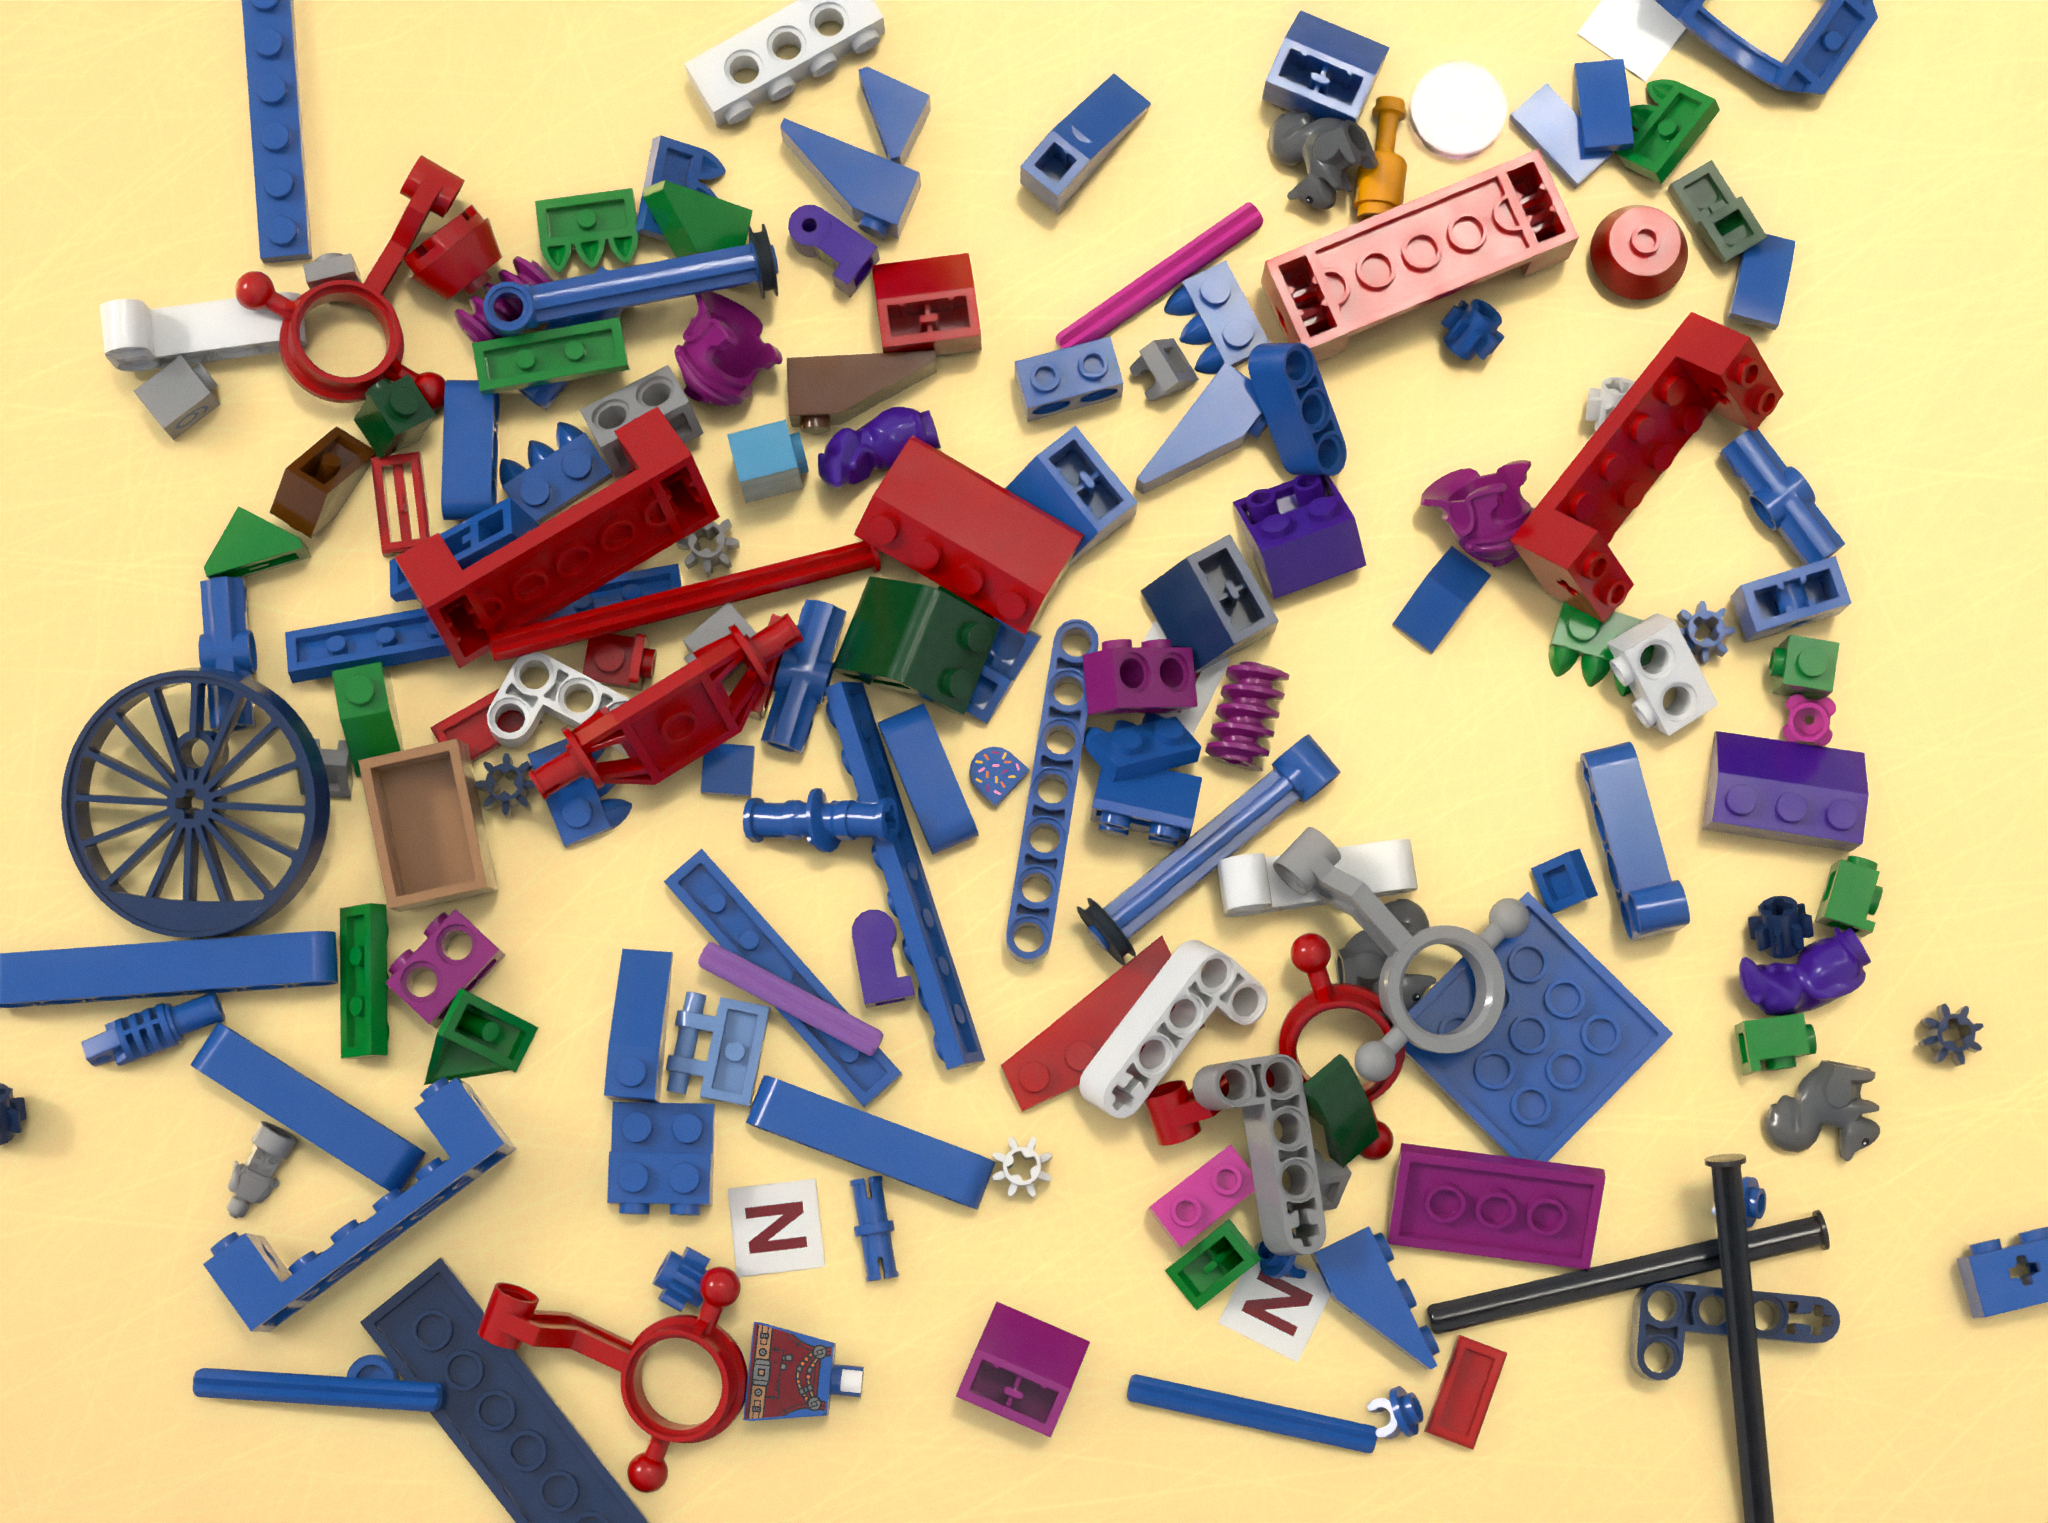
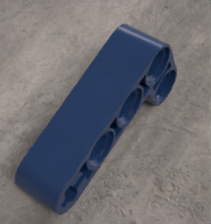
M1667 1282L1655 1283L1641 1288L1635 1295L1632 1310L1629 1357L1634 1372L1641 1378L1650 1381L1668 1380L1675 1376L1681 1368L1685 1332L1727 1336L1723 1288ZM1657 1291L1667 1295L1672 1306L1669 1316L1662 1321L1656 1320L1648 1311L1649 1298ZM1753 1291L1754 1304L1758 1301L1765 1302L1773 1313L1772 1323L1767 1329L1760 1330L1756 1328L1757 1339L1803 1344L1824 1343L1832 1339L1839 1330V1312L1828 1299L1815 1296ZM1708 1296L1714 1297L1722 1306L1721 1319L1713 1326L1706 1324L1699 1315L1700 1303ZM1812 1310L1814 1315L1822 1317L1823 1321L1822 1327H1815L1813 1330L1807 1324H1788L1789 1314L1812 1313ZM1654 1342L1661 1344L1668 1354L1667 1365L1659 1372L1650 1370L1644 1361L1645 1350Z

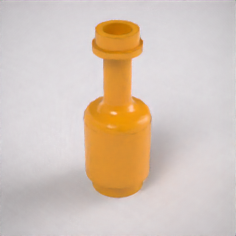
M1378 97L1376 105L1372 109V115L1379 119L1374 151L1379 165L1374 169H1366L1361 165L1358 166L1353 208L1357 211V220L1359 222L1403 204L1407 163L1402 156L1394 151L1398 121L1404 120L1407 112L1405 110V101L1399 97Z

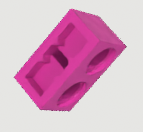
M1230 1144L1149 1206L1148 1210L1175 1246L1180 1249L1255 1191L1252 1171Z

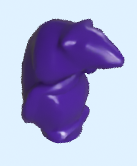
M891 407L882 411L877 417L856 431L851 428L841 429L826 444L824 453L818 454L819 476L828 487L837 489L842 488L846 484L854 485L870 478L873 468L881 471L889 470L912 435L936 449L941 448L930 410L920 413L912 408Z
M1835 927L1833 937L1814 941L1802 949L1797 957L1796 964L1774 962L1769 965H1757L1747 957L1742 958L1739 964V983L1744 997L1756 1004L1766 1015L1785 1016L1815 1010L1858 989L1866 978L1863 967L1870 964L1871 960L1851 928L1841 932L1838 927Z

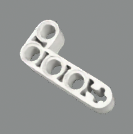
M277 292L291 301H295L301 296L299 293ZM236 298L149 309L145 302L138 299H116L100 305L105 357L116 369L121 371L134 372L164 368L180 355L190 365L199 362L205 363L280 352L279 333L283 318L267 309L259 311L248 310L241 306ZM304 319L300 325L302 347L307 345Z
M535 652L520 656L514 662L489 707L487 721L490 732L498 743L506 747H519L532 737L545 712L576 728L606 706L609 711H612L630 699L544 653ZM532 667L543 668L549 674L548 682L539 689L527 688L521 682L525 671ZM583 690L592 695L594 699L592 706L580 713L569 710L565 705L567 697L574 691ZM508 710L519 711L525 717L523 726L518 731L512 733L502 731L497 726L498 718L502 713ZM620 743L610 746L628 756Z
M1394 839L1336 847L1340 852L1341 859L1334 867L1364 882L1377 897L1402 894L1418 889L1410 839ZM1264 853L1244 854L1221 859L1218 863L1217 870L1225 917L1247 916L1328 903L1319 899L1312 891L1307 895L1297 893L1278 876L1274 870L1273 863L1281 855L1265 857Z
M1199 940L1184 942L1176 949L1085 1068L1080 1077L1079 1088L1081 1095L1087 1102L1115 1118H1126L1133 1115L1213 1010L1241 1025H1250L1260 1019L1267 1008L1268 997L1266 990L1229 955ZM1206 964L1204 971L1201 973L1202 968ZM1176 1003L1173 1012L1170 1014L1173 1005ZM1145 1044L1143 1051L1140 1053L1142 1046Z

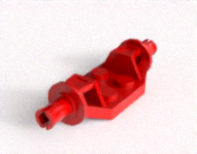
M786 613L781 619L751 637L747 634L743 635L738 627L732 624L728 627L729 635L693 652L695 660L614 710L609 711L605 706L574 730L570 731L568 726L561 729L569 742L565 745L567 750L534 771L528 772L543 799L546 801L551 795L582 776L586 780L591 777L598 790L605 787L603 783L656 785L739 734L746 723L762 686L767 687L771 684L765 672V669L768 668L766 663L796 644L804 642L800 631L789 614ZM743 661L748 670L730 696H728L721 680L739 662ZM620 743L629 757L596 763L591 753Z

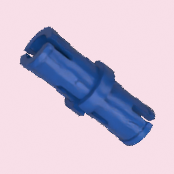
M882 1176L868 1178L871 1199L867 1198L864 1178L850 1181L859 1226L854 1227L855 1237H861L867 1274L866 1282L881 1279L878 1258L882 1262L884 1279L899 1276L890 1232L895 1230L893 1220H888Z

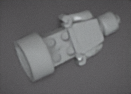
M261 1121L251 1139L254 1145L245 1164L242 1163L240 1165L237 1160L233 1163L234 1170L228 1184V1189L235 1196L231 1197L227 1205V1210L230 1212L229 1215L233 1218L244 1217L250 1207L249 1202L253 1204L262 1203L269 1196L272 1189L279 1186L278 1179H273L272 1175L282 1158H288L297 1139L274 1124Z

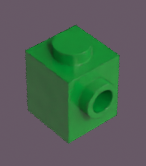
M1789 635L1779 645V648L1774 647L1771 653L1768 674L1770 677H1774L1772 693L1784 696L1802 694L1806 699L1813 700L1827 697L1833 692L1840 643Z

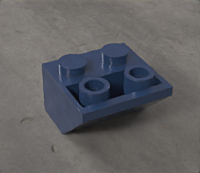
M1230 534L1186 557L1140 591L1165 638L1171 639L1172 647H1192L1195 674L1275 632L1279 622Z

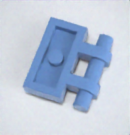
M686 992L683 1011H677L675 1026L679 1027L674 1055H668L665 1070L670 1071L666 1091L686 1095L690 1075L703 1077L700 1092L701 1098L751 1107L771 1008L769 1006L720 997L717 1014L714 1017L703 1014L706 995ZM699 1031L713 1033L707 1061L693 1059Z

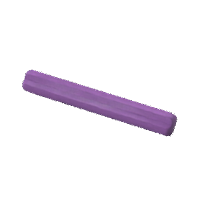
M709 942L699 956L698 964L706 971L868 1056H873L882 1042L883 1033L879 1029L713 942Z

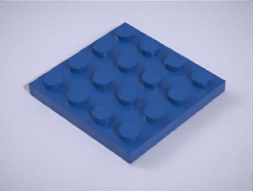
M1527 892L1519 900L1526 906L1529 912L1527 929L1518 937L1504 938L1493 950L1500 962L1505 981L1504 1004L1494 1028L1481 1042L1461 1052H1429L1416 1047L1408 1041L1406 1043L1405 1055L1508 1157L1548 1162L1673 1033L1551 913ZM1462 957L1408 1012L1414 1022L1422 1029L1437 1035L1445 1034L1460 1026L1470 1014L1476 997V982L1467 960Z

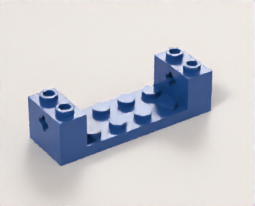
M443 1077L431 1084L420 1094L424 1101L414 1108L450 1159L442 1161L438 1157L426 1164L414 1175L418 1180L416 1184L406 1191L400 1192L396 1188L387 1193L372 1206L376 1211L373 1216L360 1223L354 1219L341 1227L330 1237L334 1244L324 1252L316 1254L314 1250L310 1251L287 1269L264 1236L248 1233L239 1236L236 1232H233L221 1239L210 1249L214 1256L203 1265L250 1331L270 1333L516 1150V1147L470 1084L457 1077L448 1082L446 1077Z

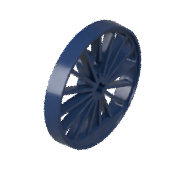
M205 667L184 668L152 675L125 687L108 699L92 715L80 732L66 765L61 796L62 821L70 853L80 874L96 896L116 914L136 926L166 936L194 939L220 938L244 932L267 921L287 906L304 887L318 863L327 836L330 817L329 783L322 755L311 732L296 711L278 694L263 684L232 671ZM190 683L189 732L184 733L178 738L162 690ZM207 684L219 686L234 693L218 733L204 730L205 686ZM148 697L150 698L175 772L125 715L134 706ZM248 699L268 714L271 722L228 762V742ZM115 725L122 730L168 785L100 751ZM278 730H282L296 755L295 761L224 788L221 787ZM199 739L203 740L209 748V753L202 767L197 765L192 757V748ZM96 761L167 796V798L90 794L91 778ZM297 769L301 770L305 788L306 803L304 806L227 802L226 796ZM193 797L204 801L203 809L192 807ZM89 802L167 806V809L94 836L90 820ZM226 809L304 814V828L298 849L225 814ZM170 817L113 873L110 872L99 852L97 844ZM219 823L292 859L287 872L275 887ZM173 832L146 895L128 893L119 883ZM213 837L264 894L263 899L234 900ZM185 841L183 899L160 898ZM199 843L220 901L197 900Z

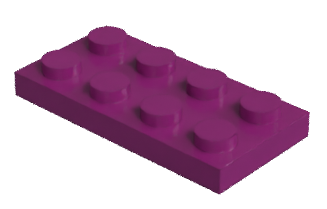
M1401 1143L1387 1230V1243L1590 1270L1606 1179L1605 1170Z

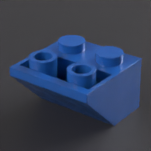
M1300 10L1285 35L1265 80L1262 99L1289 111L1307 112L1313 121L1332 117L1343 121L1350 119L1358 123L1390 47Z
M1076 425L1036 455L1005 488L1084 534L1068 567L1129 521L1137 512V500Z
M1101 768L1090 821L1100 823L1098 830L1107 834L1127 837L1129 830L1149 834L1148 842L1166 847H1177L1178 841L1185 842L1190 837L1202 777L1163 770L1112 782Z

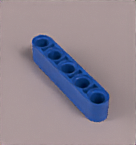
M220 1022L217 1023L191 1063V1066L390 1192L396 1188L400 1192L402 1191L426 1153Z
M766 1075L762 1078L746 1120L747 1124L976 1210L979 1209L996 1163L979 1154Z

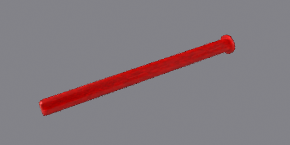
M862 541L495 633L489 636L488 645L493 660L500 662L868 568L877 573L881 570L879 552L874 546Z

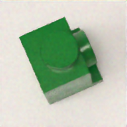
M1848 856L1847 861L1841 859L1831 865L1815 922L1831 928L1838 927L1841 931L1851 928L1856 936L1860 937L1872 933L1876 922L1866 918L1868 914L1875 915L1883 892V887L1876 885L1880 871H1877L1878 864L1866 858Z
M1804 1013L1748 1020L1735 1025L1743 1075L1761 1071V1062L1766 1063L1767 1071L1797 1067L1796 1058L1816 1054L1815 1031L1812 1024H1805Z

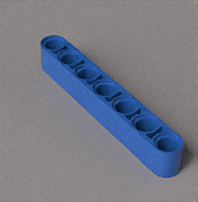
M1081 619L1066 621L1057 629L1051 653L1006 931V943L1010 955L1016 961L1024 964L1039 962L1048 954L1055 923L1088 717L1083 657L1067 654L1062 647V643L1068 636L1081 635L1090 644V649L1085 654L1097 652L1099 646L1098 634L1095 628L1089 622ZM1063 683H1072L1080 688L1082 698L1073 705H1064L1056 700L1054 696L1055 689ZM1056 731H1063L1072 736L1075 744L1070 752L1056 754L1048 748L1046 744L1047 738ZM1048 780L1061 782L1067 790L1066 797L1058 803L1045 802L1038 793L1041 784ZM1039 829H1050L1057 834L1059 839L1058 846L1048 853L1039 852L1030 843L1032 834ZM1037 877L1046 880L1051 887V893L1046 900L1032 902L1024 896L1022 888L1027 880ZM1023 927H1034L1041 932L1043 943L1037 950L1025 952L1016 946L1014 942L1015 934Z
M308 931L0 953V1008L208 994L210 991L229 993L314 987L338 983L336 932Z

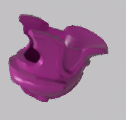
M713 291L695 294L699 306L698 314L696 317L691 318L690 324L683 334V339L685 340L683 346L677 345L674 350L686 384L684 392L693 400L705 405H709L712 402L715 405L724 407L737 406L752 395L753 388L751 383L761 370H769L773 365L781 364L783 361L782 354L778 348L770 343L764 344L759 337L763 330V324L747 308Z
M1516 460L1498 468L1497 473L1482 476L1471 468L1450 472L1425 489L1421 496L1420 505L1434 507L1443 512L1441 518L1448 523L1458 544L1470 556L1485 563H1492L1493 567L1505 565L1520 556L1510 542V539L1535 509L1531 508L1530 503L1523 498L1520 487L1527 480V471L1532 464L1528 460Z

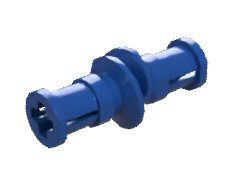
M814 788L808 795L807 803L801 800H788L785 803H765L761 798H750L745 804L743 811V830L746 838L752 843H760L764 838H787L788 840L807 838L810 846H815L822 853H828L837 849L842 840L879 838L883 843H892L895 841L899 830V810L893 798H881L878 803H857L854 800H832L831 803H828L823 789Z

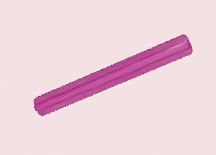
M1247 202L1059 332L1056 335L1058 347L1063 349L1098 340L1259 229L1264 221L1260 211L1251 202Z

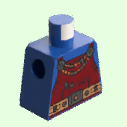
M754 1322L743 1420L758 1421L827 1416L830 1410L831 1395L861 1398L864 1367L834 1364L836 1343L773 1325Z

